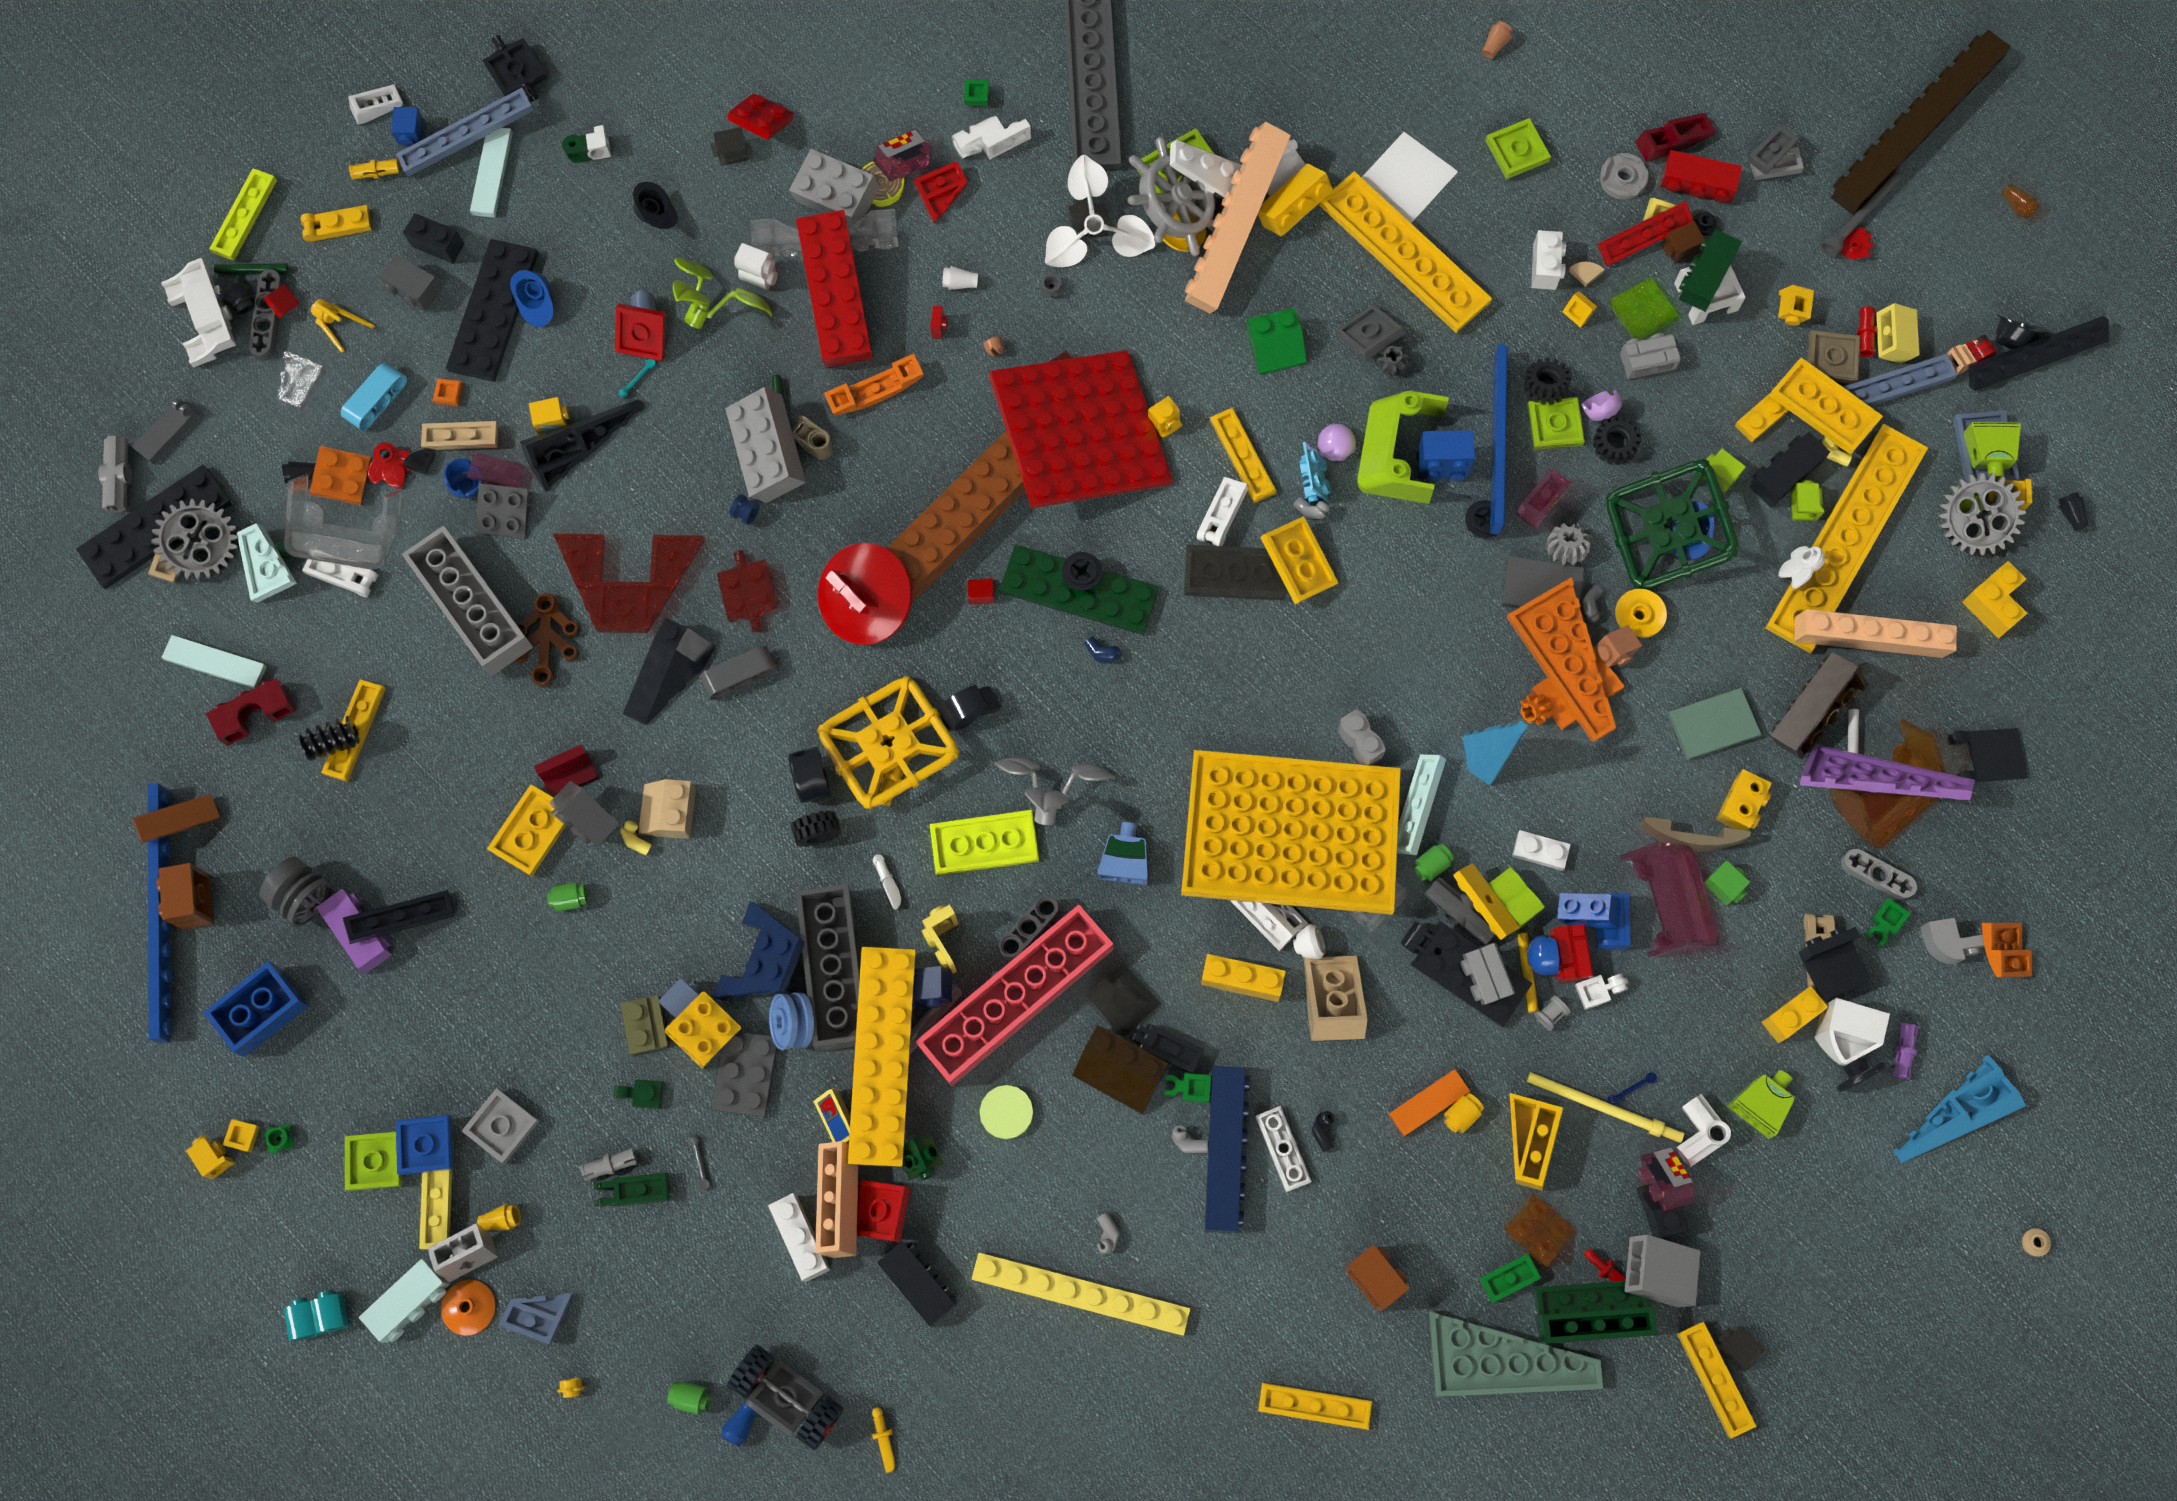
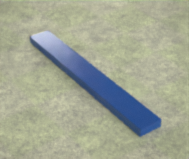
M1503 344L1497 345L1493 356L1490 534L1501 533L1505 524L1508 347Z

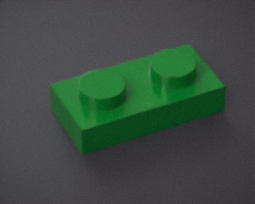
M1527 1253L1478 1279L1492 1304L1541 1279Z

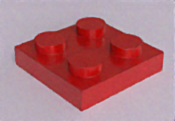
M753 93L728 112L727 120L769 140L793 121L794 113L781 105L765 99L761 95Z
M619 303L615 307V352L662 361L665 358L666 312Z
M861 1180L857 1199V1236L900 1243L911 1188Z

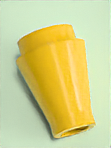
M509 1203L477 1218V1224L486 1231L513 1230L521 1222L520 1211L517 1205H510Z

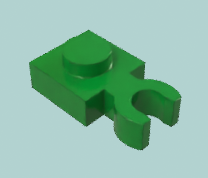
M1890 898L1885 899L1871 919L1877 926L1870 928L1865 933V938H1870L1873 933L1878 934L1880 941L1876 946L1881 947L1887 942L1888 933L1894 936L1911 913Z
M1184 1073V1081L1179 1080L1173 1075L1165 1076V1081H1171L1175 1084L1173 1090H1164L1165 1096L1173 1097L1178 1093H1183L1182 1101L1209 1103L1211 1075Z

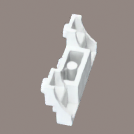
M202 258L187 263L185 268L177 275L161 282L165 288L168 303L171 306L186 301L195 329L199 333L195 338L183 343L190 359L189 363L193 368L217 359L215 353L236 346L229 321L232 319V315L228 307L223 305V299H219L216 295L222 289L219 285H214L208 266Z

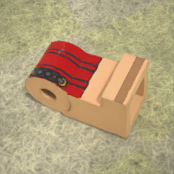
M1982 335L1971 342L1969 341L1963 345L1959 344L1951 348L1947 354L1957 375L1969 370V365L1988 359L1997 351L1988 337ZM1953 358H1955V360L1959 364L1958 367L1954 364Z

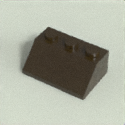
M1097 1025L1084 1048L1072 1076L1143 1115L1168 1069V1063Z

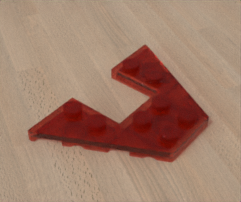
M553 534L596 631L609 633H648L705 542L703 536L653 535L650 582L602 581L605 549L604 534Z

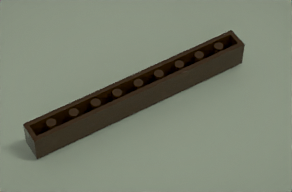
M1987 30L1981 37L1976 35L1968 45L1969 50L1967 52L1962 50L1953 62L1955 64L1952 67L1947 66L1938 76L1940 80L1937 83L1932 81L1923 93L1925 95L1922 98L1917 97L1908 108L1910 111L1907 114L1902 112L1893 123L1895 126L1892 130L1887 128L1878 140L1880 142L1877 145L1871 144L1863 154L1865 158L1862 161L1857 159L1848 171L1850 173L1846 177L1842 175L1833 185L1835 191L1831 199L1854 215L2003 60L2011 46L1990 30Z

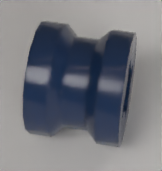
M740 494L735 498L730 508V516L740 518L743 523L750 525L759 512L760 504L756 501H749L746 496Z

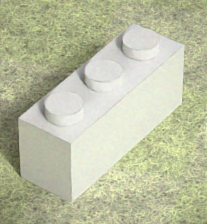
M792 1193L768 1205L801 1280L808 1282L830 1271L831 1269L825 1256L815 1253L816 1236L798 1196Z

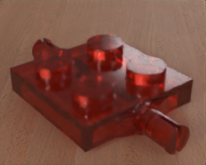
M738 550V552L735 551L733 553L736 566L730 570L717 573L727 619L729 622L749 619L751 631L755 633L758 630L760 632L762 627L759 616L767 611L778 609L768 564L765 559L754 563H746L744 551Z

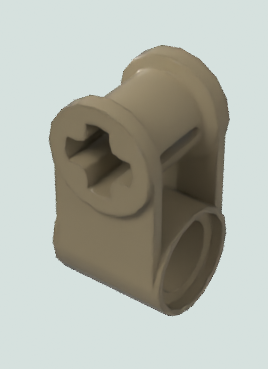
M800 415L797 424L792 429L795 445L819 460L829 458L833 453V445L829 434L807 417ZM825 442L823 446L816 447L818 443Z

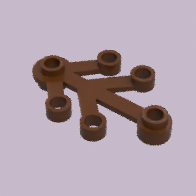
M543 593L537 596L534 601V610L522 622L516 623L519 628H525L523 634L527 638L530 633L529 628L540 619V628L528 638V641L533 648L539 643L538 666L533 669L531 678L541 688L550 686L554 680L553 672L549 669L550 641L562 652V656L566 661L573 662L579 656L578 650L573 645H569L551 628L552 617L563 627V632L567 637L574 638L580 632L578 625L574 621L568 620L559 611V601L550 593ZM546 603H551V607L549 609H543ZM570 626H575V630L573 632H567ZM532 649L527 651L521 658H517L516 662H526L529 657L528 653ZM569 650H574V654L572 656H566V653ZM548 675L546 681H540L541 676Z

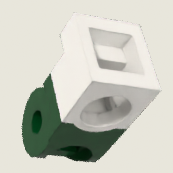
M603 125L594 127L595 133L581 136L569 135L564 138L562 147L571 162L580 163L611 157L609 137Z

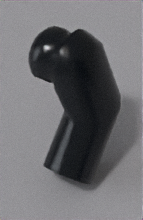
M1330 1111L1320 1112L1316 1116L1311 1129L1323 1153L1334 1147L1328 1136L1330 1127L1335 1120L1333 1113Z

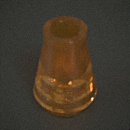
M2013 184L2007 186L2001 194L2018 217L2022 216L2024 219H2027L2039 207L2036 197L2017 188Z

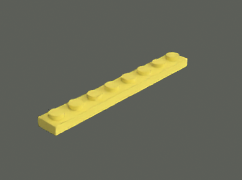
M978 1253L971 1279L1184 1336L1190 1308L983 1253Z

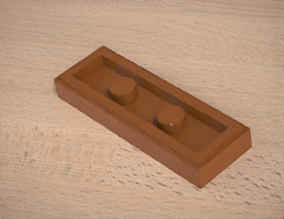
M209 794L133 817L132 822L140 842L143 844L219 820L220 816L213 798Z

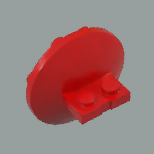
M858 543L840 550L826 564L818 585V605L826 625L839 638L858 645L881 643L895 635L904 625L910 614L913 603L912 579L904 562L890 549L877 544Z

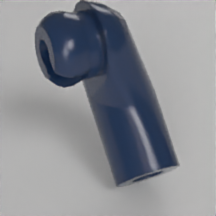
M1094 636L1084 642V645L1097 662L1112 663L1121 657L1119 647L1100 646Z

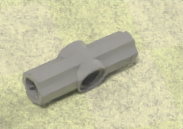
M108 436L104 439L103 464L99 466L98 475L103 486L102 509L107 512L122 513L124 510H127V485L131 484L132 472L128 464V440L125 437Z

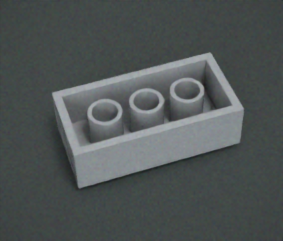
M763 387L725 408L750 498L768 503L806 483L782 394Z

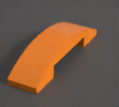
M911 354L892 363V368L848 387L847 383L825 392L824 395L833 415L846 414L872 406L916 383L924 374L915 355Z

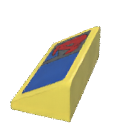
M832 1088L814 1100V1103L832 1142L843 1141L849 1143L851 1116L838 1089Z

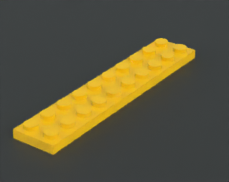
M1885 424L1880 427L1812 547L1822 549L1823 555H1825L1823 566L1817 571H1813L1811 578L1797 589L1792 588L1791 581L1765 629L1808 653L1813 651L1816 644L1794 642L1795 617L1806 609L1827 612L1836 611L1928 447Z

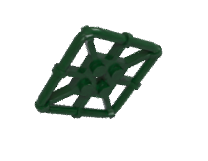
M1695 460L1661 473L1653 472L1650 477L1622 486L1607 494L1605 498L1607 500L1606 506L1616 537L1615 545L1616 548L1620 549L1628 577L1634 585V589H1652L1683 577L1688 579L1693 577L1692 574L1726 563L1733 559V557L1738 556L1740 552L1738 550L1739 544L1728 512L1730 507L1728 501L1724 500L1715 471L1708 460ZM1696 471L1685 493L1667 500L1662 483ZM1705 475L1714 505L1695 512L1691 499ZM1655 485L1660 503L1643 509L1621 498ZM1617 506L1641 516L1646 530L1626 536ZM1718 514L1728 545L1703 535L1699 521ZM1670 520L1674 522L1679 521L1674 531H1671L1669 528L1665 529ZM1649 539L1653 552L1641 575H1639L1630 545ZM1703 543L1723 553L1689 565L1684 548ZM1677 551L1682 567L1649 579L1659 558Z

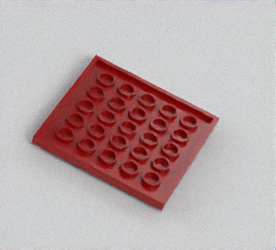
M1128 350L990 371L988 376L1032 509L1170 485L1173 481L1155 427L1148 418V407Z

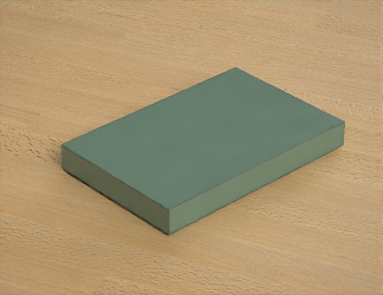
M1742 688L1672 710L1668 713L1687 761L1760 737L1761 735Z

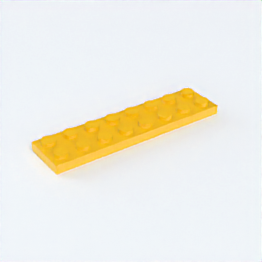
M1355 171L1319 203L1323 210L1455 333H1458L1491 303L1492 298Z
M862 947L848 1164L903 1167L915 950Z

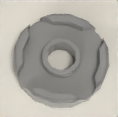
M1620 153L1605 161L1600 171L1599 180L1602 188L1608 195L1616 199L1628 200L1636 198L1644 191L1648 183L1649 171L1644 166L1641 158L1633 154ZM1626 172L1630 175V179L1623 180L1618 174Z

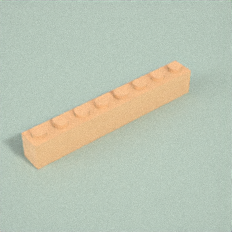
M1267 122L1253 129L1249 138L1252 141L1249 149H1245L1240 159V162L1243 163L1240 171L1237 170L1232 177L1231 183L1234 184L1232 190L1226 193L1222 201L1223 211L1216 216L1213 222L1215 230L1212 236L1209 235L1204 243L1203 248L1206 249L1204 256L1198 259L1194 270L1197 271L1194 279H1190L1185 288L1187 293L1186 302L1209 314L1218 309L1289 141L1290 134Z

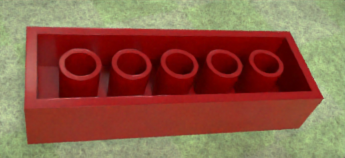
M839 210L796 218L820 351L825 368L874 359L845 211Z

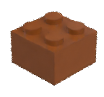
M191 863L159 868V877L156 879V885L161 894V902L158 905L161 918L182 930L213 925L210 874Z
M1373 1244L1343 1269L1376 1311L1381 1312L1409 1290L1406 1285L1409 1281L1400 1269L1394 1270L1388 1263L1391 1258L1381 1246L1377 1248Z

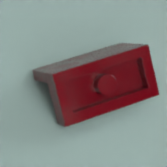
M582 744L534 766L537 775L543 780L548 794L553 798L569 781L580 787L598 778L589 754Z

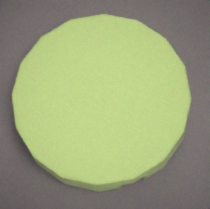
M1009 1085L996 1087L988 1092L982 1100L980 1107L981 1122L987 1132L996 1138L1004 1140L1016 1138L1025 1133L1031 1125L1033 1118L1032 1103L1027 1094L1018 1087Z

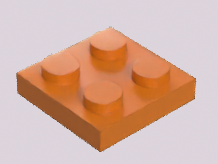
M320 446L310 487V495L361 506L371 457Z

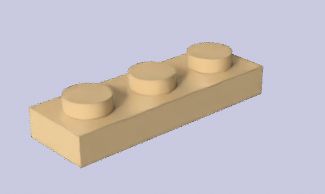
M496 421L422 424L421 447L430 450L498 448V423Z

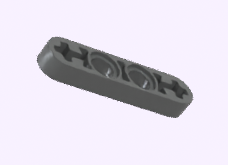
M271 269L263 271L258 278L249 340L250 352L260 361L268 360L273 356L279 323L278 316L271 308H262V304L265 301L263 298L271 293L270 289L274 291L284 284L278 272ZM262 322H271L270 328L268 330H259V326ZM263 343L266 348H262L261 352H259L257 349H260Z

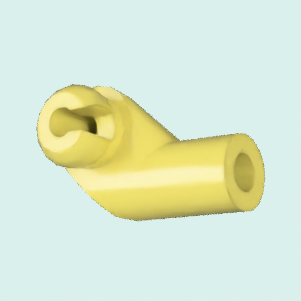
M1827 437L1822 438L1821 443L1830 451L1827 458L1847 467L1852 455L1839 450L1838 445Z
M626 821L624 827H621L620 830L626 846L646 856L652 844L638 838L635 833L638 825L635 822Z

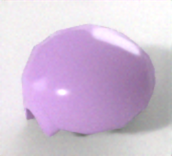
M1613 390V396L1607 391L1601 392L1582 403L1583 410L1592 421L1602 422L1605 419L1609 420L1622 407L1620 394L1616 390Z
M1331 424L1319 434L1317 446L1322 456L1328 460L1344 461L1355 452L1356 438L1352 430L1345 425Z

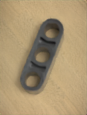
M760 646L701 673L700 679L709 699L717 700L772 676L778 669L768 647Z
M1047 895L1041 896L1004 935L999 944L1001 956L1004 960L1011 962L1042 936L1059 916V907L1055 898ZM1049 904L1054 907V911L1050 915H1043L1040 912V908L1043 905ZM1029 923L1037 927L1036 931L1030 935L1022 931V928ZM1016 943L1019 949L1014 954H1008L1004 950L1006 945Z

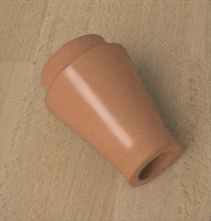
M1502 21L1492 25L1486 43L1481 50L1482 54L1489 59H1493L1512 39L1513 29Z

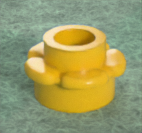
M582 1378L560 1380V1389L557 1392L563 1393V1398L580 1396V1390L585 1389V1386H582Z

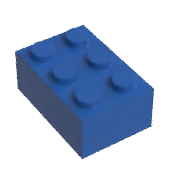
M267 961L203 1013L232 1052L246 1057L308 1008L309 1005L280 967Z

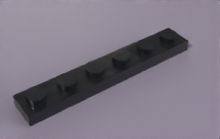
M2101 316L1969 365V387L1976 391L2109 342V319Z

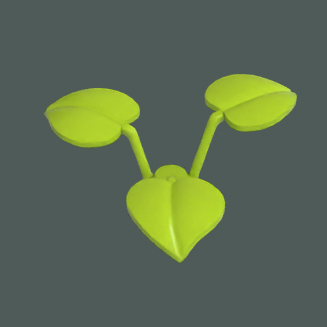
M675 257L674 262L680 269L697 276L698 279L697 288L679 280H675L673 283V293L676 302H692L683 319L688 325L701 329L706 318L712 319L714 313L732 297H736L748 305L759 308L772 317L773 314L770 307L761 297L741 288L731 291L710 311L708 308L711 300L700 291L703 278L712 280L713 275L711 271L697 262Z

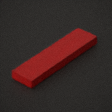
M1683 201L1597 243L1605 266H1609L1665 239L1668 232L1689 224L1694 219L1687 202Z

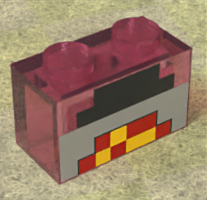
M914 129L877 145L873 162L891 182L898 178H904L913 171L924 169L929 164L932 148L918 131Z
M1551 468L1521 503L1516 515L1537 530L1567 494L1572 482Z
M1672 1147L1641 1155L1642 1167L1639 1168L1640 1178L1644 1184L1647 1183L1649 1185L1653 1201H1658L1663 1211L1695 1202L1694 1182Z

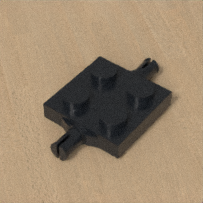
M496 35L497 40L493 37L491 41L497 50L493 55L482 60L504 97L523 88L530 102H534L533 97L537 100L538 95L534 91L533 86L548 78L546 72L524 38L515 43L505 45L501 36Z

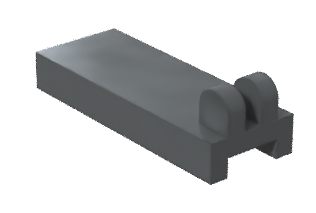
M177 398L131 447L150 463L154 464L197 419L198 414Z

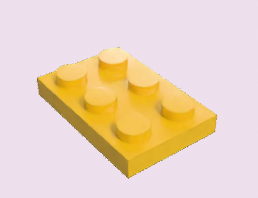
M1304 516L1260 537L1295 604L1338 584Z
M530 784L487 850L532 877L566 827L564 823L560 822L551 813L554 808L548 803L553 797Z

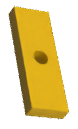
M1473 863L1453 875L1458 882L1459 888L1468 895L1473 902L1475 910L1481 913L1489 924L1492 933L1497 935L1500 940L1520 928Z

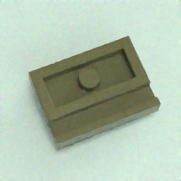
M659 995L620 1003L629 1054L631 1056L669 1047L667 1034L665 1033L666 1027L662 1005L658 1002L660 1000Z

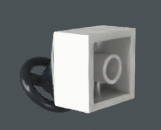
M1835 998L1827 1003L1828 1008L1820 1013L1814 1038L1836 1063L1843 1066L1844 1071L1848 1074L1849 1079L1837 1086L1838 1092H1844L1886 1069L1884 1062H1879L1869 1068L1862 1056L1883 1045L1890 1014Z

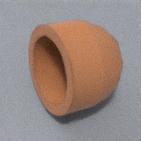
M1001 336L990 338L983 343L986 352L992 357H997L998 354L1004 352L1005 346Z

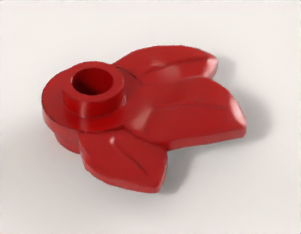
M388 442L378 444L373 450L374 460L368 467V476L371 482L377 484L384 479L390 486L402 489L405 482V471H413L402 466L406 457L411 453L407 450H397L393 444ZM384 450L390 452V456L386 459L381 457V453Z

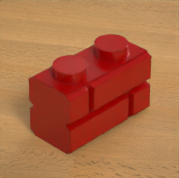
M1585 924L1553 928L1550 931V937L1556 939L1559 952V971L1553 977H1557L1558 984L1582 982L1593 978Z

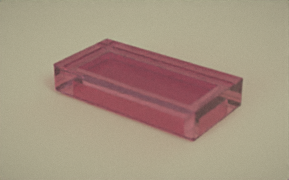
M473 452L467 477L493 485L518 488L523 466Z

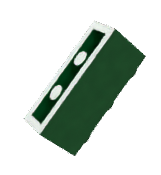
M1717 229L1714 230L1711 237L1706 236L1700 246V250L1703 251L1701 257L1696 255L1689 267L1693 271L1691 276L1685 275L1678 288L1682 290L1678 300L1706 312L1743 241Z

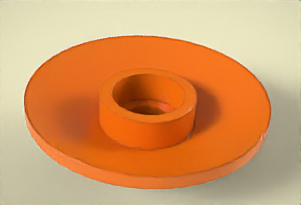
M463 1280L454 1284L446 1292L441 1303V1316L445 1325L452 1332L465 1336L477 1334L487 1328L493 1320L496 1311V1301L493 1292L487 1285L477 1280ZM464 1302L470 1304V1309L467 1312H463L461 1308Z

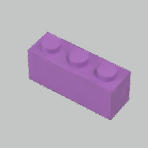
M342 888L316 908L356 967L362 972L368 973L392 956L388 949L391 944L385 936L349 944L342 917L362 913L363 911L360 906L363 903L354 892L350 894Z

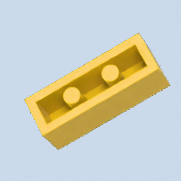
M1308 163L1262 203L1258 216L1263 227L1281 237L1333 191L1326 172Z
M1207 954L1201 985L1279 1002L1285 971Z

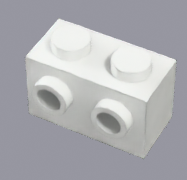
M1538 230L1533 244L1531 288L1556 290L1560 278H1564L1565 264H1561V259L1565 256L1566 242H1562L1563 232Z

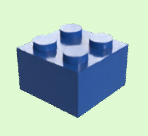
M1423 431L1417 449L1418 479L1437 481L1440 478H1450L1453 481H1461L1468 478L1475 460L1474 431Z

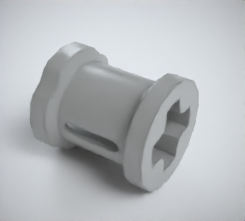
M1553 996L1551 997V1002L1534 1015L1547 1030L1551 1031L1554 1028V1024L1564 1015L1568 1016L1571 1012L1561 999Z

